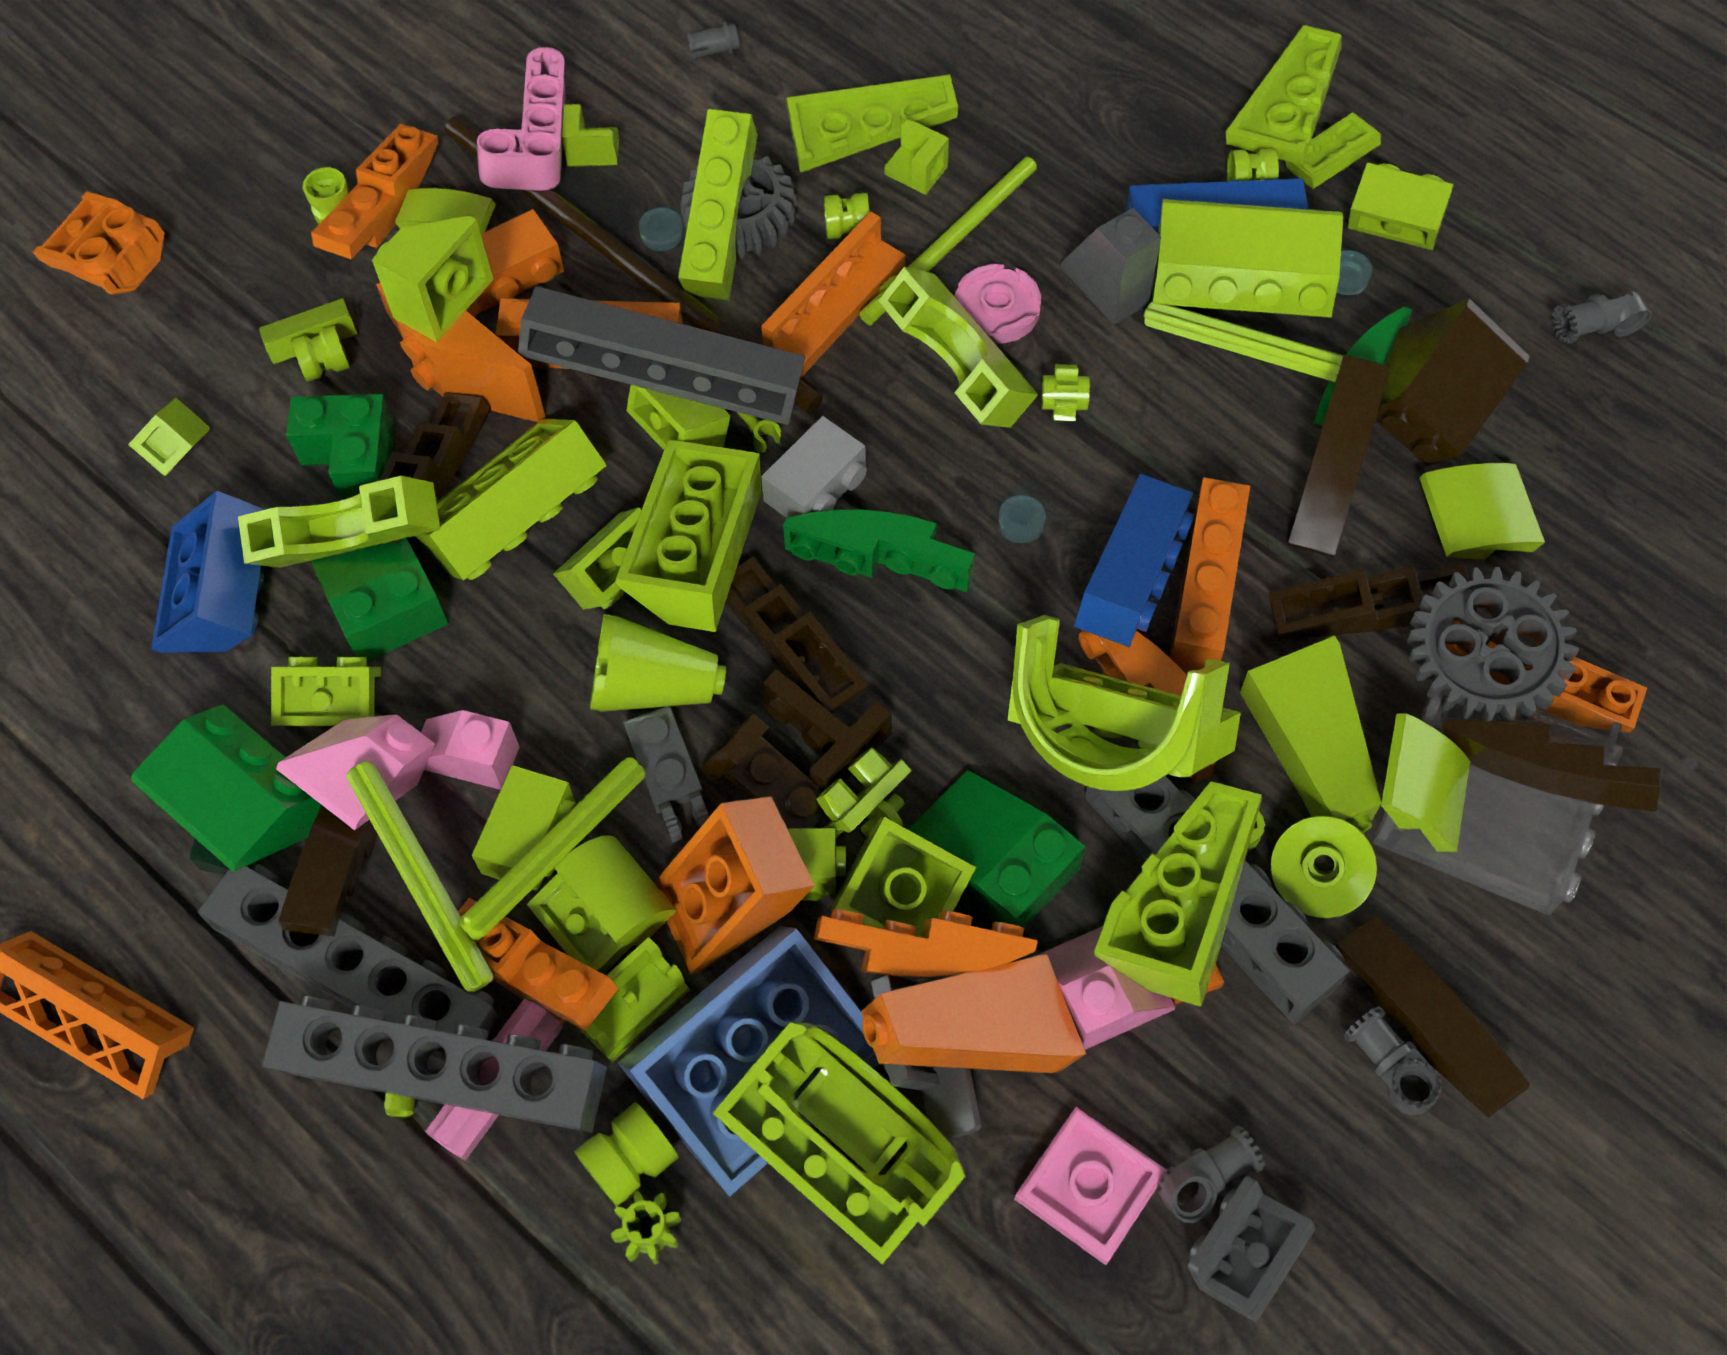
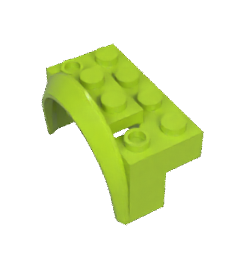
M1043 615L1017 624L1008 721L1021 724L1036 751L1046 762L1066 777L1085 786L1100 790L1127 791L1152 784L1167 774L1177 777L1192 776L1199 770L1235 751L1241 712L1223 708L1230 663L1216 659H1207L1205 668L1188 671L1183 693L1180 696L1063 663L1054 665L1060 619ZM1072 725L1070 728L1056 733L1057 727ZM1084 725H1088V726L1094 727V728H1093V732H1091V731H1090L1087 727H1085ZM1099 736L1106 738H1120L1122 736L1138 740V746L1143 749L1119 746Z
M790 1022L713 1112L720 1121L881 1264L887 1260L917 1222L923 1226L927 1224L965 1177L955 1149L936 1126L867 1062L835 1037L811 1023ZM816 1068H822L795 1100L794 1093ZM800 1114H802L823 1134H825L832 1142H834L841 1150H843L866 1172L859 1170L852 1162H850L844 1155H842L817 1131H815L809 1124H807L801 1118ZM907 1141V1149L886 1174L878 1175L904 1142Z

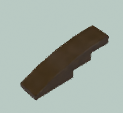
M1343 355L1288 541L1289 546L1334 557L1391 366Z
M444 393L432 423L418 422L405 454L391 453L379 481L397 476H405L433 482L437 500L451 482L470 450L490 406L482 397ZM399 539V540H395V541H391V542H392V543H400L403 539Z
M754 556L737 567L726 599L727 605L768 654L803 691L829 712L833 713L868 689L866 681L812 613L805 614L782 584L776 586Z
M1465 563L1419 574L1416 573L1415 566L1370 577L1366 576L1365 569L1269 592L1279 638L1333 636L1412 626L1410 623L1415 611H1421L1419 606L1425 595L1434 597L1432 593L1439 581L1450 587L1449 583L1453 574L1458 572L1469 582Z
M1444 718V735L1465 753L1470 760V764L1486 772L1543 792L1594 804L1657 811L1661 768L1604 765L1605 746L1550 743L1551 725Z
M321 805L294 871L278 920L283 930L335 937L346 896L353 897L363 859L371 857L377 832L370 819L354 830Z
M1376 916L1336 943V948L1342 954L1345 964L1373 989V1001L1378 1006H1381L1391 1018L1410 1034V1041L1413 1042L1427 1062L1487 1118L1529 1088L1528 1079L1458 996L1407 944Z

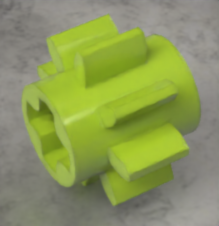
M1055 364V375H1043L1041 408L1053 410L1052 416L1054 421H1076V410H1088L1089 376H1078L1077 365Z
M635 1191V1203L628 1207L627 1210L622 1207L615 1208L614 1211L622 1220L623 1228L613 1231L611 1237L614 1242L622 1243L627 1240L631 1242L626 1249L625 1255L629 1261L633 1262L641 1252L648 1254L653 1263L657 1264L659 1262L658 1251L665 1245L672 1248H677L679 1245L674 1236L670 1234V1227L678 1225L681 1222V1217L678 1212L663 1214L667 1203L664 1194L660 1193L656 1196L654 1202L645 1201L640 1192ZM650 1216L655 1224L652 1226L653 1236L643 1239L638 1231L641 1229L640 1219Z

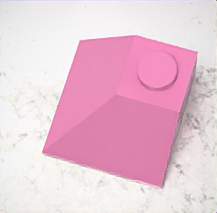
M397 714L347 719L278 762L276 770L348 826L356 830L367 822L369 818L346 778L347 772L364 761L374 764L396 801L418 785L435 743Z
M1103 926L1036 955H1048L1084 1050L1175 1009V1005L1170 997L1148 991L1095 956L1094 951Z

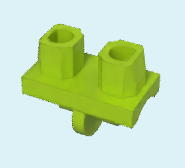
M870 748L861 753L848 767L864 786L857 795L840 778L829 785L816 798L826 815L831 819L824 828H835L836 838L843 831L848 833L853 831L866 817L869 820L861 827V831L867 837L878 818L886 817L903 827L902 820L897 812L904 806V800L897 794H893L887 802L883 799L911 772V769L902 759L890 764L874 748Z

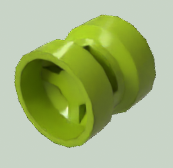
M1275 148L1260 149L1257 154H1249L1246 150L1230 151L1227 164L1228 182L1234 180L1257 181L1278 179L1279 163Z
M330 167L312 171L303 181V191L309 204H311V211L318 224L349 193V187L343 173Z
M856 193L848 199H841L838 195L824 196L827 239L841 238L843 234L850 233L869 213L867 193Z
M335 326L321 329L319 335L314 336L312 339L305 335L291 339L296 358L307 382L319 379L325 370L340 372L350 369Z

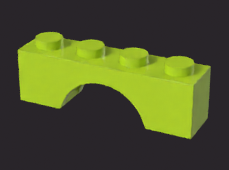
M708 109L678 276L684 290L691 296L721 300L730 299L736 264V224L739 202L744 183L751 176L758 136L751 114Z
M903 267L878 300L880 305L903 332L924 342L952 368L960 385L955 394L981 425L1011 428L1039 395L934 273Z
M397 476L359 486L360 494L345 500L312 506L274 507L238 516L244 564L282 568L440 530L434 483Z

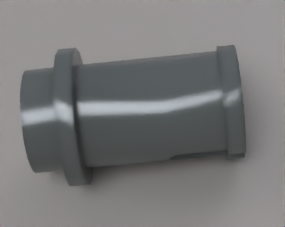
M723 21L720 27L686 33L692 60L728 51L729 55H732L733 50L740 48L735 24L727 25L726 21Z

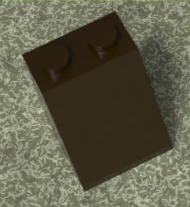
M1471 299L1462 301L1399 328L1385 365L1391 367L1375 420L1426 466L1462 455L1524 369L1530 356Z

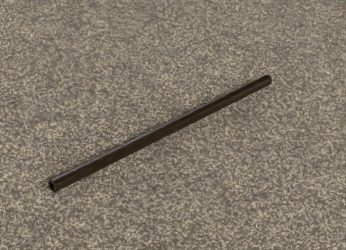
M455 116L449 119L445 125V133L478 158L477 139L480 133L459 117ZM518 189L664 303H680L682 317L696 328L751 342L553 189L541 191ZM800 379L794 403L806 413L812 414L821 405L823 397Z

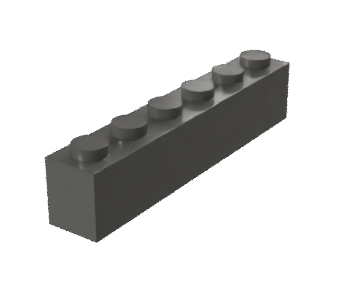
M537 286L521 318L518 354L522 357L789 425L806 357Z

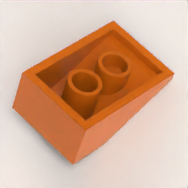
M467 311L461 315L438 342L397 321L404 339L400 342L401 347L414 366L410 371L415 380L425 390L433 388L442 397L444 393L482 397L490 406V411L534 422H539L546 418L531 364Z
M772 797L721 803L654 882L677 909L667 920V924L690 975L700 973L787 915L815 886Z

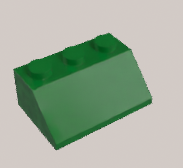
M224 704L183 719L140 764L131 777V781L232 872L306 839L321 806L318 801L276 770L278 762L285 757Z

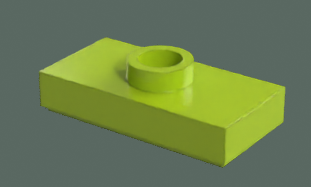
M1352 112L1311 140L1303 166L1286 161V168L1314 189L1381 145V133Z

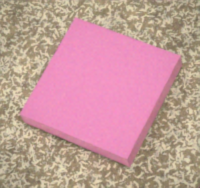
M1075 1107L1015 1195L1014 1200L1107 1265L1157 1189L1159 1182L1162 1181V1176L1168 1170Z

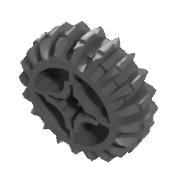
M754 155L751 176L746 179L742 189L736 224V252L741 259H743L747 251H754L760 256L762 246L775 249L777 238L786 239L789 227L793 226L797 201L790 176L785 175L781 165L772 166L769 156L757 160ZM691 170L689 181L684 183L682 190L683 196H681L680 207L685 228L688 225L697 170Z

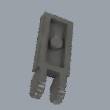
M668 706L624 721V727L637 762L645 769L644 781L656 813H661L671 842L683 839V830L672 808L690 802L695 823L700 828L707 821L709 815L702 799L704 797L702 787L672 710Z

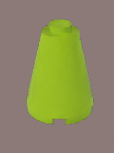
M604 614L594 672L590 710L605 712L711 703L713 694L722 695L726 666L718 665V655L619 616Z

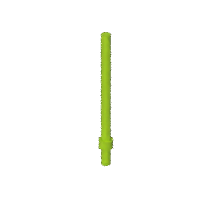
M1030 157L1022 159L907 268L925 272L931 270L1036 171L1037 165L1035 161ZM896 275L891 276L879 287V294L859 312L861 319L866 324L872 325L886 312L878 300L896 278Z

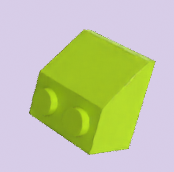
M469 215L402 227L388 242H385L379 248L377 254L372 259L393 318L435 342H438L494 280L477 219Z
M878 818L832 901L829 910L839 909L864 915L862 925L880 929L884 928L885 920L916 926L915 936L922 938L926 919H940L941 910L953 912L976 867L888 818Z

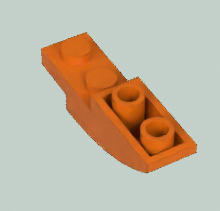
M400 123L356 169L358 184L311 232L313 246L351 260L365 245L377 248L396 225L395 220L408 189L419 188L438 145V136Z
M1453 621L1454 624H1460L1459 621ZM1489 642L1487 646L1494 649L1497 645ZM1446 645L1447 650L1456 656L1467 655L1466 651L1459 645ZM1575 657L1573 661L1569 662L1576 669L1569 680H1564L1567 686L1560 696L1552 695L1554 700L1546 710L1535 705L1536 711L1534 715L1578 726L1630 733L1635 728L1647 687ZM1524 666L1525 670H1531L1530 666ZM1496 671L1489 672L1495 682L1504 685L1511 684L1505 674Z
M1081 629V633H1079L1081 647L1089 659H1096L1103 671V675L1182 696L1187 675L1158 646L1138 631H1136L1130 647ZM1216 762L1190 776L1193 783L1195 784L1210 777Z
M468 898L458 910L460 917L476 903L475 900ZM504 917L486 936L478 940L473 939L492 971L495 982L519 998L535 1002L562 1024L566 1020L585 1032L619 989L608 976L547 945L530 929L507 917Z
M839 909L832 910L831 918L824 916L818 918L814 934V940L865 950L861 972L918 978L959 975L1010 963L1035 952L1038 941L1024 938V928L1020 926L993 922L992 929L987 930L971 926L972 916L941 910L940 919L930 918L925 920L922 938L915 936L916 926L885 920L883 929L862 925L864 915Z

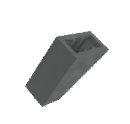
M1131 208L1093 231L1061 262V269L1105 317L1115 325L1149 304L1161 236L1134 208Z

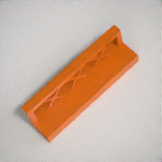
M870 211L761 326L764 346L806 356L801 377L859 316V312L879 294V287L905 267V254L881 240V217Z
M32 931L0 943V1013L141 1099L154 1094L164 1059L189 1045L194 1027ZM4 975L13 979L21 1000L17 1001L1 991ZM44 998L55 1005L62 1024L57 1025L48 1020L40 999ZM86 1023L96 1029L104 1049L98 1050L88 1043L81 1026L82 1024ZM124 1049H129L145 1059L141 1075L130 1069L123 1053Z

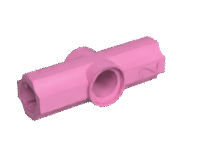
M524 998L493 1041L506 1044L508 1034L519 1035L541 1041L539 1050L546 1051L553 1040L559 1035L563 1025L547 1010L535 1002ZM496 1057L485 1061L480 1068L479 1078L483 1086L492 1083L498 1076L499 1062ZM444 1105L425 1132L451 1153L466 1161L499 1115Z

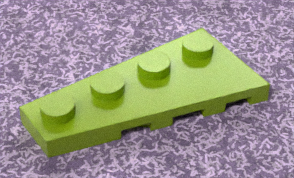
M1303 25L1226 130V144L1256 153L1260 149L1275 148L1278 159L1303 166L1339 57L1341 34Z
M950 75L786 98L800 173L901 138V124L907 118L927 128L958 118V103Z

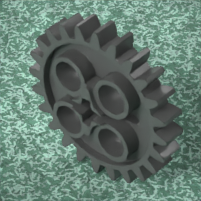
M1475 567L1469 577V582L1458 572L1453 574L1449 583L1450 587L1439 581L1432 593L1434 597L1425 595L1419 606L1421 611H1415L1410 624L1416 629L1411 630L1407 638L1408 644L1416 646L1410 653L1409 662L1424 664L1419 668L1415 676L1416 681L1431 679L1433 682L1427 696L1430 698L1440 693L1445 694L1447 699L1443 709L1448 711L1458 703L1463 706L1462 719L1466 720L1469 719L1474 710L1481 711L1483 721H1491L1495 713H1499L1503 722H1512L1516 716V710L1526 720H1529L1536 711L1535 705L1543 710L1548 709L1554 700L1552 695L1560 696L1566 688L1567 684L1564 680H1569L1576 669L1569 661H1573L1579 652L1578 647L1567 644L1575 636L1576 628L1561 627V624L1569 614L1568 609L1553 611L1550 608L1557 595L1552 593L1540 598L1536 594L1540 582L1536 580L1525 588L1520 585L1521 572L1516 571L1510 581L1503 580L1500 567H1495L1490 579H1485L1480 569ZM1473 608L1487 609L1494 618H1482L1475 613ZM1453 621H1459L1460 624H1454ZM1517 635L1530 636L1536 641L1538 646L1529 647L1524 645ZM1489 642H1493L1497 646L1494 649L1489 648L1487 645L1489 644ZM1446 645H1459L1466 651L1467 655L1456 656L1447 650ZM1524 666H1530L1531 670H1525ZM1496 671L1505 674L1511 684L1504 685L1495 682L1489 672Z

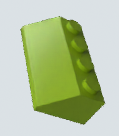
M1162 199L1158 229L1161 242L1152 283L1153 304L1332 317L1340 277L1343 213Z
M542 419L436 502L440 530L409 538L449 577L465 580L466 578L473 580L491 567L490 559L502 549L509 551L521 544L528 536L525 531L537 521L542 523L557 515L563 508L561 502L573 492L580 494L592 487L598 480L596 474L607 465L576 420Z
M668 439L616 577L617 586L669 625L716 632L762 493L759 453Z

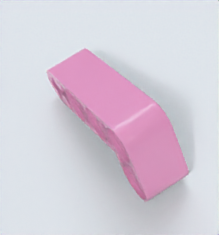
M543 47L532 50L527 56L522 130L489 129L478 136L479 177L485 185L500 189L541 191L552 189L559 184L563 145L561 138L563 105H565V61L559 51Z

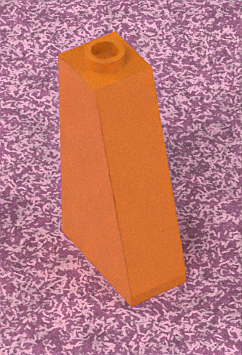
M1047 954L1006 963L982 971L964 973L881 993L861 1011L865 1040L869 1046L873 1047L879 1064L1055 1073L1062 1071L1086 1054Z

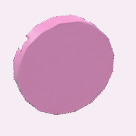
M1002 264L977 267L964 275L958 284L955 298L994 343L1003 344L1019 340L1031 332L1039 320L1041 293L1037 283L1026 272L1018 268L1012 271L1004 269Z

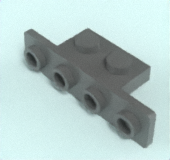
M886 975L871 982L874 999L881 993L951 976L899 978ZM884 1064L891 1086L922 1091L927 1118L948 1141L981 1129V1120L969 1068Z

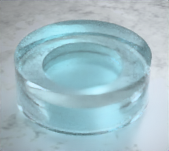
M664 207L651 209L639 221L641 240L645 246L652 250H670L677 246L683 238L681 218L672 209Z
M1341 251L1340 277L1337 292L1344 295L1358 294L1368 286L1372 275V265L1368 258L1359 252Z
M1017 495L1007 499L999 510L998 527L1000 532L1006 539L1015 543H1029L1036 540L1044 530L1046 517L1044 507L1038 500L1026 495Z

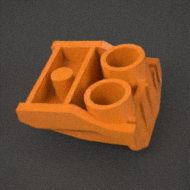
M86 191L81 197L83 200L41 247L37 246L33 253L38 260L48 266L69 272L82 280L100 286L111 295L135 291L161 260L165 233L155 220L135 212L131 207L125 206L118 200Z

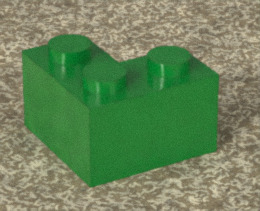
M383 394L291 397L286 436L301 466L329 465L328 474L340 499L345 500L360 494L359 486L380 480L388 459L393 452L395 422Z

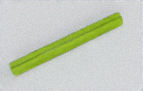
M1152 301L1144 312L1145 325L1332 382L1336 381L1343 355L1171 305L1153 304Z
M627 757L624 761H621L460 918L461 928L471 938L478 940L486 936L645 778V769L638 764L637 760Z
M368 761L357 764L346 774L350 786L464 989L468 992L482 989L493 980L492 971L473 938L461 928L459 922L461 917L376 766Z

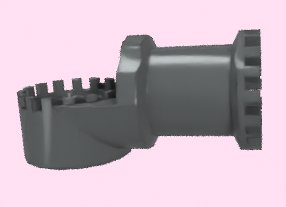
M1631 292L1632 296L1626 293L1624 296H1619L1612 300H1609L1605 295L1594 294L1589 296L1586 302L1573 306L1561 304L1553 309L1554 312H1552L1554 317L1552 322L1557 323V325L1553 326V330L1558 329L1555 333L1556 337L1560 336V342H1567V344L1574 343L1579 339V336L1591 332L1602 334L1613 331L1616 336L1623 337L1645 326L1652 318V312L1639 292Z
M1381 1006L1371 1009L1362 1016L1364 1022L1362 1023L1358 1019L1355 1023L1359 1027L1355 1024L1352 1025L1343 1037L1348 1043L1355 1042L1375 1064L1374 1073L1387 1086L1388 1097L1394 1107L1408 1115H1421L1428 1112L1438 1100L1442 1091L1441 1078L1437 1076L1438 1072L1419 1053L1412 1041L1405 1042L1383 1018L1385 1011ZM1406 1075H1415L1422 1078L1429 1089L1428 1098L1418 1102L1409 1100L1400 1090V1079Z
M1237 1126L1231 1130L1230 1137L1206 1151L1202 1148L1196 1149L1192 1152L1191 1158L1177 1164L1175 1167L1172 1166L1169 1169L1170 1173L1168 1175L1164 1173L1162 1176L1164 1181L1159 1182L1161 1190H1158V1194L1161 1196L1159 1199L1179 1220L1185 1223L1200 1221L1210 1214L1215 1206L1217 1196L1225 1192L1226 1184L1249 1171L1256 1174L1263 1170V1167H1265V1163L1262 1160L1263 1156L1261 1153L1256 1152L1259 1150L1257 1145L1254 1147L1250 1146L1254 1141L1252 1137L1249 1138V1133L1244 1131L1242 1126ZM1198 1182L1199 1189L1194 1199L1185 1205H1177V1196L1181 1188L1187 1183Z

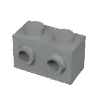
M822 416L761 476L764 502L786 518L811 512L833 510L836 501L848 489L852 491L857 488L866 475L865 445Z

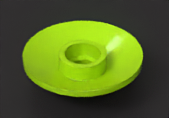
M1317 815L1297 821L1280 836L1271 858V873L1279 894L1286 902L1296 905L1303 914L1317 918H1333L1350 913L1367 899L1375 884L1377 861L1370 841L1355 825L1338 817ZM1320 855H1328L1333 859L1335 866L1328 872L1320 871L1315 866V859Z

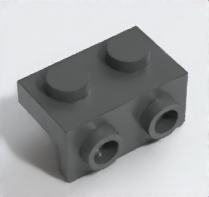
M1246 1176L1238 1189L1230 1190L1223 1199L1219 1218L1208 1235H1201L1194 1243L1190 1252L1188 1269L1201 1291L1257 1323L1311 1238L1315 1227L1309 1218L1264 1195L1258 1181Z

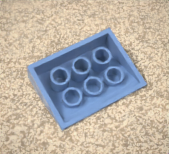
M785 926L776 928L618 1062L619 1066L650 1105L728 1196L734 1194L768 1162L720 1121L713 1112L790 1022L814 1024L847 1046L871 1067L875 1068L879 1063L873 1047L869 1046L865 1040L861 1011L796 928ZM816 1068L794 1093L795 1100L822 1068ZM800 1114L801 1118H802L807 1124H809V1125L812 1124V1123H811L809 1120H807L802 1114Z

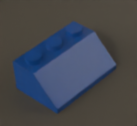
M216 491L172 526L151 650L159 653L227 652L252 636L258 623L255 604L257 594L264 581V572L260 570V565L244 564L238 516L265 509Z

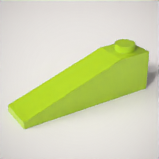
M1210 781L1176 823L1173 834L1156 855L1151 854L1143 864L1140 875L1127 891H1122L1111 904L1094 951L1095 956L1150 992L1201 1007L1217 961L1262 801V795Z

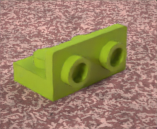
M288 657V667H271V726H335L347 719L374 717V677H381V667H367V657H337V667H318V657Z

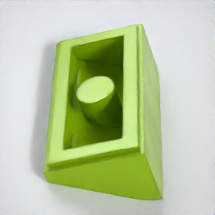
M343 298L259 328L262 341L273 365L296 357L291 343L293 338L305 335L312 339L314 336L319 335L321 329L335 326L340 340L357 335Z

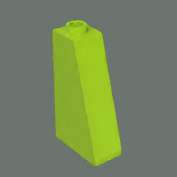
M1332 636L1249 670L1240 694L1311 816L1327 815L1338 817L1352 823L1363 833L1368 831L1373 825L1371 821L1382 802L1341 646L1337 638Z

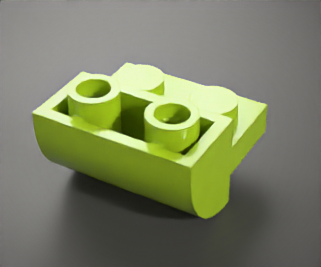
M609 835L591 839L569 852L554 867L558 873L527 903V906L568 956L602 974H605L633 945L639 946L648 937L650 938L677 911L616 837Z

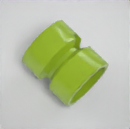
M637 1102L631 1104L611 1121L612 1134L610 1136L598 1133L596 1136L593 1135L574 1151L578 1159L616 1207H620L634 1196V1192L641 1186L640 1175L644 1173L645 1175L656 1177L679 1158L669 1141Z

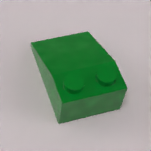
M404 538L400 543L386 542L310 561L337 621L356 657H367L368 662L448 625L438 598L407 538Z
M969 770L908 829L976 867L962 895L992 922L1007 923L1023 928L1080 870L1085 846L1046 813Z

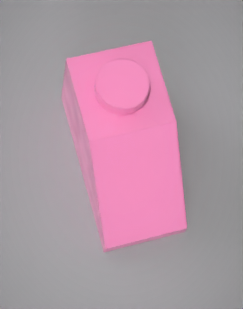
M464 710L426 719L421 731L424 736L435 743L425 766V771L501 790L520 748L510 722Z

